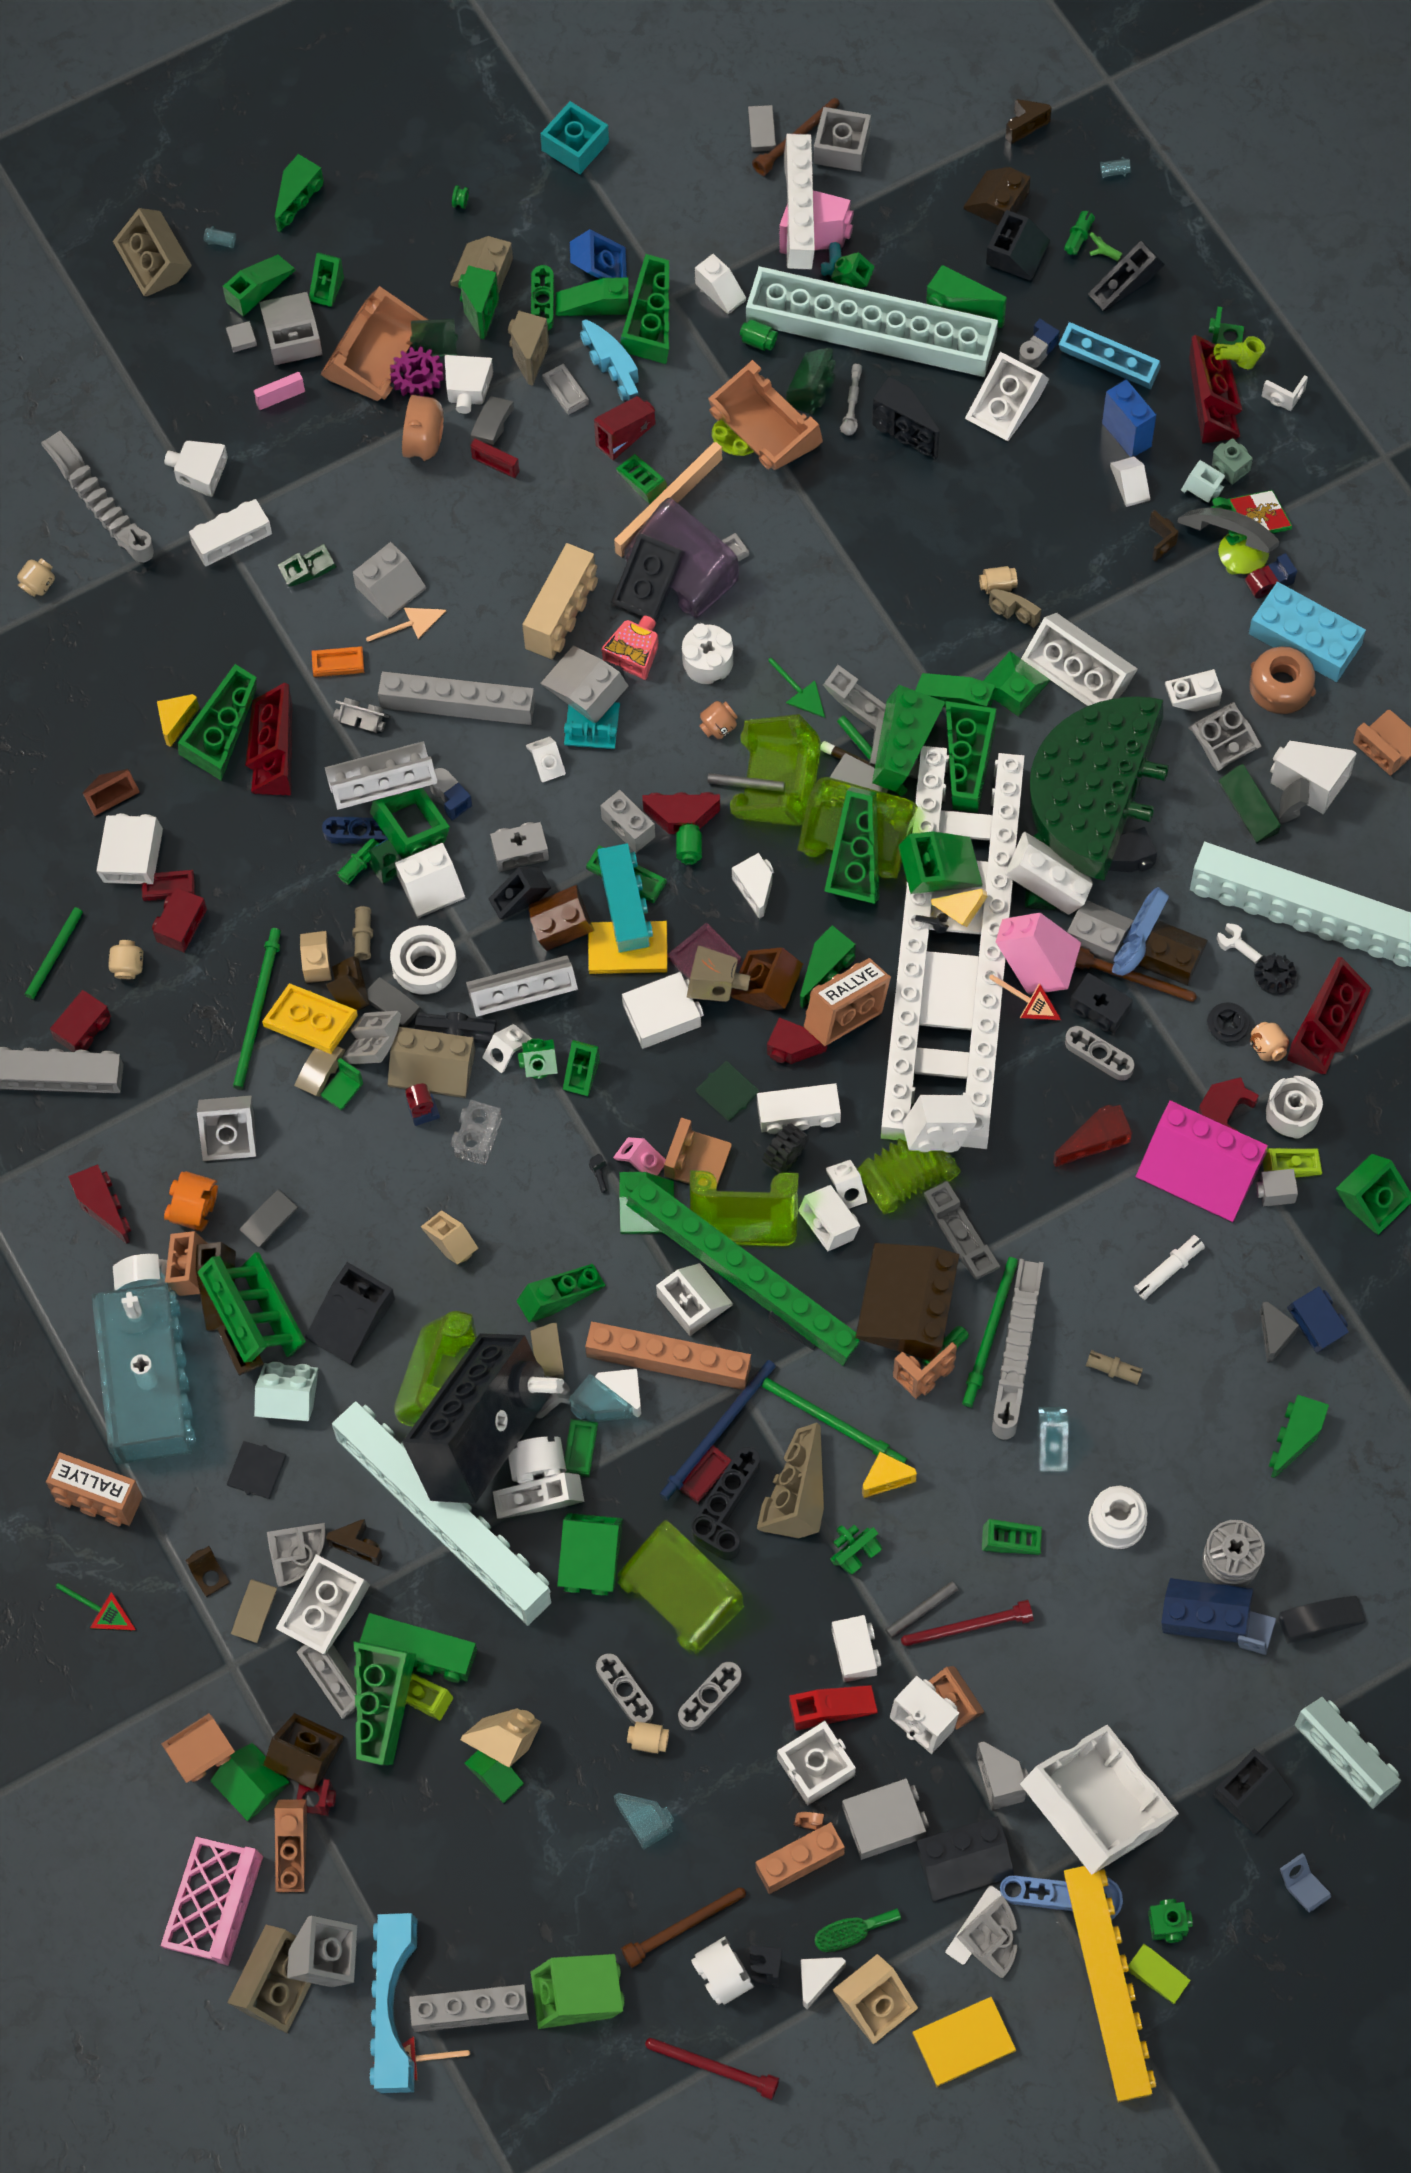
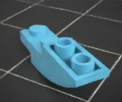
M587 319L583 320V331L580 332V337L584 346L588 345L591 350L589 355L593 365L598 364L601 373L608 371L613 382L617 381L619 385L617 390L622 401H628L638 396L635 383L639 382L638 369L630 355L607 331Z

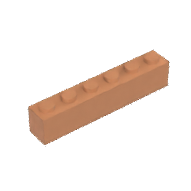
M592 1321L585 1345L586 1357L741 1390H744L747 1385L751 1368V1354Z

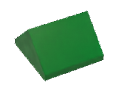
M253 1743L231 1754L230 1760L221 1765L211 1779V1783L247 1822L290 1785V1782L283 1775L277 1774L272 1769L263 1766L266 1757Z

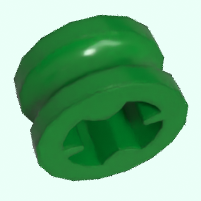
M459 185L455 186L452 195V207L456 208L459 205L461 209L466 208L469 198L468 187L461 189Z

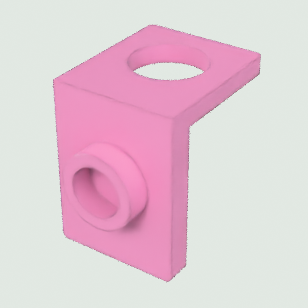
M630 1137L626 1139L613 1157L617 1161H629L639 1172H648L654 1175L660 1173L666 1160L644 1138ZM633 1145L632 1148L626 1154H624L626 1149Z

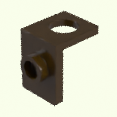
M1154 510L1150 516L1149 526L1164 538L1154 547L1152 559L1156 562L1177 544L1179 531L1175 529L1169 519H1164Z
M210 1546L194 1552L185 1560L190 1572L206 1597L230 1583L218 1564ZM209 1571H214L219 1575V1581L213 1586H208L203 1582L204 1575Z

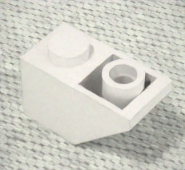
M1214 669L1165 682L1168 695L1174 707L1196 712L1219 706L1222 690Z

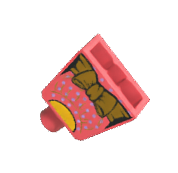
M643 616L639 624L629 620L624 621L603 646V661L622 667L624 671L646 680L658 648V634L652 631L656 625L655 620L649 616Z

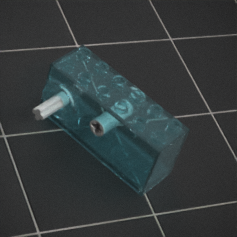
M166 1282L92 1294L108 1448L116 1465L192 1453L191 1444L196 1443L194 1428L191 1426V1420L188 1419L193 1418L191 1402H189L186 1393L190 1392L188 1376H186L184 1367H187L185 1351H183L181 1344L184 1341L182 1326L179 1323L178 1316H181V1311L175 1291H170L169 1285Z

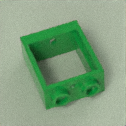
M423 787L373 800L370 814L401 859L446 841L450 826ZM416 804L432 828L408 838L392 813Z

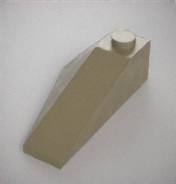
M814 1423L796 1430L784 1456L786 1461L785 1467L780 1475H775L773 1483L776 1484L771 1497H765L757 1525L759 1531L794 1538H801L819 1532L824 1510L821 1427L818 1423Z

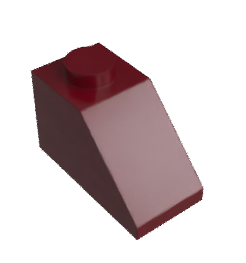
M779 1018L767 1043V1055L776 1062L793 1064L826 1052L828 1045L824 1046L804 1027Z

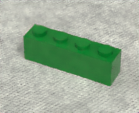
M371 1613L368 1615L360 1642L415 1653L414 1667H417V1671L426 1675H433V1672L442 1674L444 1679L459 1683L460 1680L468 1681L477 1653L476 1643Z

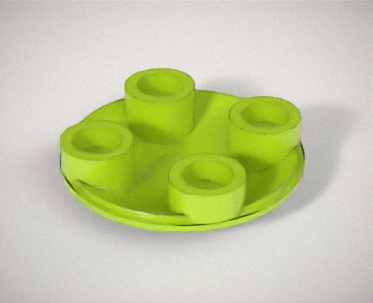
M722 419L714 424L711 432L714 443L717 442L722 446L724 452L737 456L749 455L754 452Z
M1225 536L1219 545V558L1226 567L1227 572L1232 575L1250 574L1256 569L1265 567L1269 553L1245 546L1247 539L1235 545H1230Z

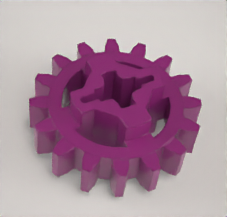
M410 347V353L407 354L402 350L400 352L401 358L394 357V365H390L391 382H394L395 390L401 389L403 396L407 393L424 396L425 392L432 395L433 387L439 389L440 381L444 379L443 364L440 363L439 356H433L432 350L424 353L423 347H420L416 352ZM429 366L433 369V373H430ZM401 372H403L405 379L401 377Z

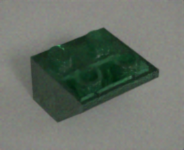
M825 348L805 353L786 392V401L793 408L814 415L817 407H822L826 397L825 391L827 387H832L835 379L833 370L836 361L833 360V349Z

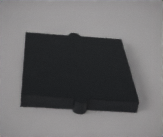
M243 1441L227 1486L245 1491L246 1495L254 1494L270 1499L286 1454L268 1449L267 1445L259 1446Z

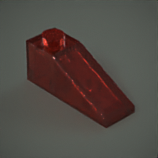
M1112 1105L1104 1106L1091 1116L1055 1152L1054 1166L1057 1167L1130 1143L1132 1132L1121 1105L1114 1107Z

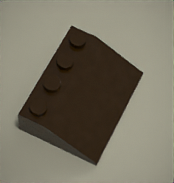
M875 1243L855 1338L932 1361L942 1348L960 1254L933 1246Z

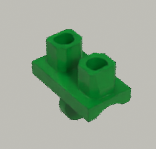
M842 1525L839 1526L836 1530L840 1537L833 1543L837 1548H840L844 1543L847 1545L833 1555L830 1560L834 1565H840L848 1574L855 1573L863 1565L855 1556L858 1550L862 1549L868 1558H872L882 1550L879 1541L875 1537L879 1533L874 1527L871 1529L866 1528L853 1538L859 1532L856 1525H853L848 1530Z

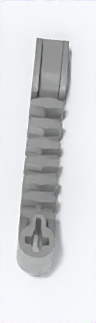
M58 431L41 442L42 446L59 467L64 478L70 482L71 488L77 491L79 498L85 501L87 508L93 511L96 519L102 522L103 527L107 528L110 536L117 540L118 545L125 548L135 561H149L154 554L150 535L137 527L135 523L131 524L127 515L123 516L120 506L116 507L114 499L107 497L106 489L99 487L97 477H91L90 467L88 465L85 466L81 455L61 431Z
M1019 1259L1005 1343L1006 1351L1003 1355L1001 1380H999L992 1423V1431L1000 1439L1012 1438L1017 1430L1023 1382L1026 1374L1025 1368H1027L1028 1362L1027 1354H1029L1030 1340L1044 1262L1035 1263ZM1005 1413H1008V1424L1002 1423Z

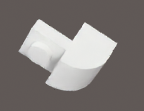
M140 1254L119 1261L113 1266L115 1291L139 1294L148 1287L172 1290L165 1284L167 1260L159 1259L158 1254Z

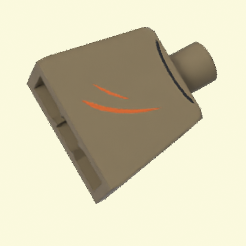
M698 946L689 980L687 998L726 1002L730 999L732 988L748 991L750 975L735 973L738 962L735 957Z

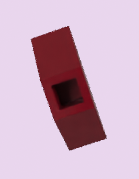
M683 792L674 795H662L661 793L642 795L643 812L668 834H676L679 831V827L685 824L697 825L700 830L720 811V794L704 792L700 795H689Z

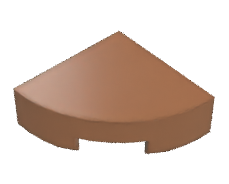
M813 1812L797 1813L794 1825L817 1830L823 1827L824 1814Z

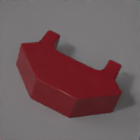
M1241 1077L1212 1084L1199 1106L1198 1113L1236 1130L1228 1125L1235 1109L1239 1104H1245L1254 1108L1259 1095L1246 1089Z

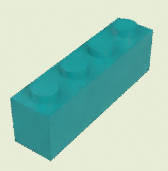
M628 843L597 849L618 952L649 947V937H653L651 922H645L644 914L648 913L645 898L640 899L639 891L643 890L640 875L635 876L634 868L638 867L635 852H630Z

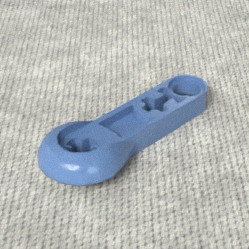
M1159 887L1152 890L1146 897L1123 940L1124 945L1114 957L1115 963L1112 968L1114 974L1120 976L1129 974L1143 959L1146 952L1145 942L1169 898V895Z
M1008 1876L1001 1882V1896L1005 1898L1007 1903L1073 1911L1066 1881ZM1107 1878L1108 1886L1103 1888L1105 1897L1112 1898L1115 1914L1110 1915L1112 1920L1120 1912L1123 1898L1119 1886L1113 1880ZM1014 1882L1020 1885L1021 1893L1019 1896L1009 1897L1005 1893L1007 1884ZM1025 1884H1031L1029 1887L1030 1891H1038L1039 1886L1045 1887V1892L1050 1894L1045 1895L1044 1900H1039L1037 1894L1029 1893V1899H1024L1026 1894Z

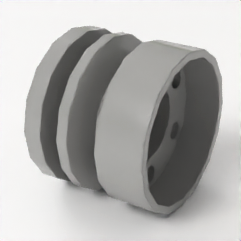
M1228 1520L1219 1523L1211 1531L1203 1551L1202 1565L1206 1575L1214 1584L1237 1587L1247 1586L1255 1579L1264 1557L1265 1543L1260 1532L1249 1523L1242 1520ZM1230 1547H1232L1234 1550L1239 1548V1554H1237V1552L1235 1551L1230 1552Z

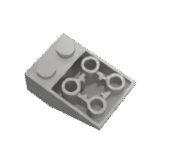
M307 292L259 302L274 365L323 355Z

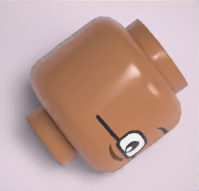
M715 701L700 713V719L703 723L699 726L708 738L713 734L715 738L722 739L736 728L738 716L726 701L723 704L720 701Z

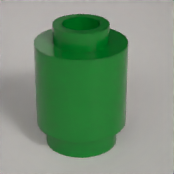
M750 319L748 323H743L739 336L742 337V343L763 351L766 349L771 351L776 343L778 332L774 331L773 327Z
M694 824L682 825L676 833V858L683 864H695L702 858V833L699 831V827Z

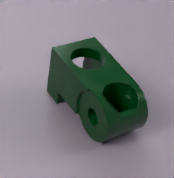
M386 839L369 850L371 856L369 866L382 884L397 876L395 862L400 861L395 848Z

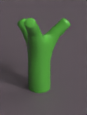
M1093 232L1090 233V237L1099 247L1096 250L1090 251V255L1104 254L1119 262L1123 253L1107 245L1101 237H1097Z

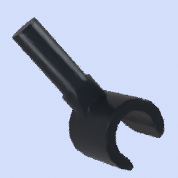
M940 913L937 918L921 915L915 916V921L933 925V929L938 933H944L949 928L948 925L940 923L948 920V915L945 913Z
M597 1154L590 1159L589 1168L597 1178L601 1193L607 1192V1187L600 1170L606 1167L607 1164L602 1155Z

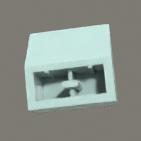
M281 1362L264 1363L255 1386V1417L309 1421L314 1406L318 1368L310 1367L307 1364L293 1366L284 1365Z

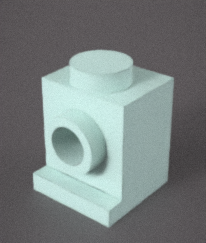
M1199 460L1181 491L1185 493L1188 490L1204 501L1209 502L1211 498L1219 497L1224 487L1220 484L1225 475Z

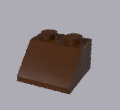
M577 885L529 905L530 920L539 943L546 951L594 931Z
M783 947L750 950L747 952L739 971L740 974L750 975L748 991L732 988L730 996L766 1010L785 1009L790 1001V995L795 983L799 979L803 963Z

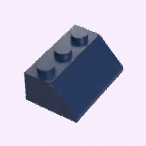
M1170 1578L1164 1600L1161 1622L1162 1631L1168 1634L1238 1642V1635L1245 1637L1248 1635L1253 1588Z

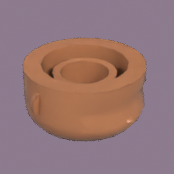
M411 395L403 429V457L411 458L416 456L426 461L437 453L442 438L444 411L438 400L431 397Z
M1283 646L1274 647L1265 651L1256 661L1251 663L1250 692L1254 700L1267 711L1277 714L1293 713L1304 707L1311 696L1316 694L1314 667L1310 659L1297 649ZM1277 672L1288 673L1294 681L1290 683L1278 682L1272 675Z

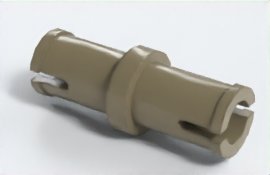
M365 906L355 909V928L352 930V936L355 938L354 957L359 960H368L371 957L370 939L373 937L371 909Z
M1091 1350L1086 1363L1087 1367L1089 1366L1108 1373V1377L1113 1378L1116 1376L1135 1385L1138 1384L1143 1368L1120 1361L1119 1357L1111 1358L1094 1350Z

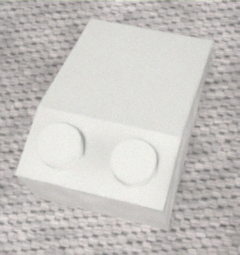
M1000 352L965 419L1009 441L1039 400L1049 378Z
M316 1554L276 1629L325 1655L357 1610L370 1584Z

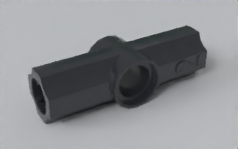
M448 1012L446 1016L417 1013L415 1029L473 1037L474 1043L489 1044L496 1033V1020L469 1018L466 1014L460 1012Z

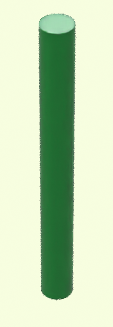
M845 716L840 717L837 723L870 761L872 747ZM902 783L896 792L899 796H902L908 789Z
M74 907L25 992L26 997L30 999L35 998L82 916L83 911Z

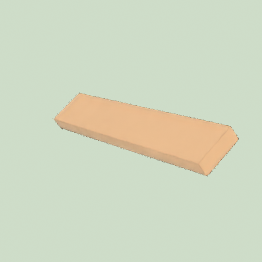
M715 442L707 448L614 539L616 554L623 557L634 546L639 532L647 534L722 460V446Z

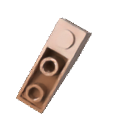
M278 1800L275 1806L276 1892L305 1891L307 1800Z

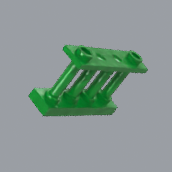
M259 1252L254 1253L241 1267L226 1269L220 1256L211 1257L197 1272L244 1363L252 1362L268 1346L281 1345L286 1356L291 1357L306 1342ZM246 1278L252 1290L238 1291L232 1279ZM257 1300L263 1312L250 1314L244 1301ZM269 1322L275 1335L261 1336L256 1324Z

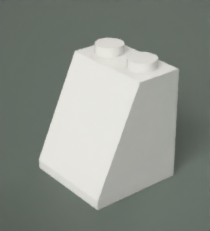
M1289 741L1285 748L1280 747L1273 757L1275 763L1270 770L1273 773L1271 784L1284 791L1290 784L1300 778L1308 780V806L1324 814L1350 778L1356 752L1341 748Z

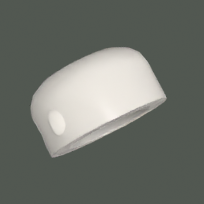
M428 925L412 927L400 934L392 945L390 961L393 977L404 989L420 995L433 994L444 989L453 979L457 969L456 950L451 938L444 931ZM420 956H432L436 959L433 966L428 969H418L412 964Z

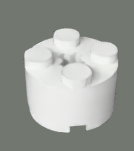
M700 623L695 625L685 636L682 643V661L687 675L692 680L701 684H712L716 680L726 678L733 667V643L731 635L722 628Z
M1302 1076L1279 1080L1270 1092L1266 1107L1267 1122L1278 1133L1295 1139H1299L1312 1131L1319 1120L1323 1106L1318 1086L1310 1079Z
M554 1436L555 1442H548L547 1437L519 1441L517 1448L513 1449L508 1456L512 1481L520 1485L566 1472L561 1438Z
M725 1936L696 1953V1957L691 1960L698 1974L704 1980H709V1983L705 1986L718 2005L721 2003L725 2005L754 1987L737 1954L734 1951L732 1952L729 1946L730 1943Z

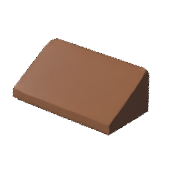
M955 1666L944 1668L929 1680L935 1687L937 1694L943 1699H950L956 1705L959 1712L955 1725L956 1729L961 1728L984 1713L983 1708Z

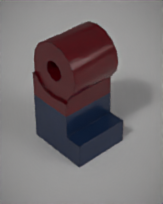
M1285 553L1277 557L1275 562L1251 572L1246 577L1245 583L1255 598H1262L1271 592L1277 582L1286 587L1295 583L1297 570Z
M416 1084L405 1091L407 1105L414 1126L440 1118L433 1095L430 1094L427 1084Z

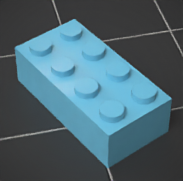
M1277 582L1252 618L1249 635L1273 648L1283 646L1301 651L1310 659L1315 671L1338 682L1362 646L1366 629Z

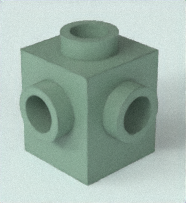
M1233 438L1225 444H1219L1213 451V468L1224 474V478L1232 485L1250 472L1253 457L1248 454L1247 449L1242 444H1238Z

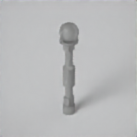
M860 364L852 366V386L849 388L848 395L849 408L840 426L841 432L845 435L854 434L858 427L854 410L855 404L858 402V381L862 373V366Z

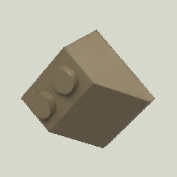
M490 236L467 243L452 278L451 286L458 287L460 276L466 273L469 265L496 272L498 291L500 292L513 260L512 243Z
M518 311L516 318L510 321L508 333L511 334L510 347L513 350V358L527 383L533 385L549 347L547 318Z

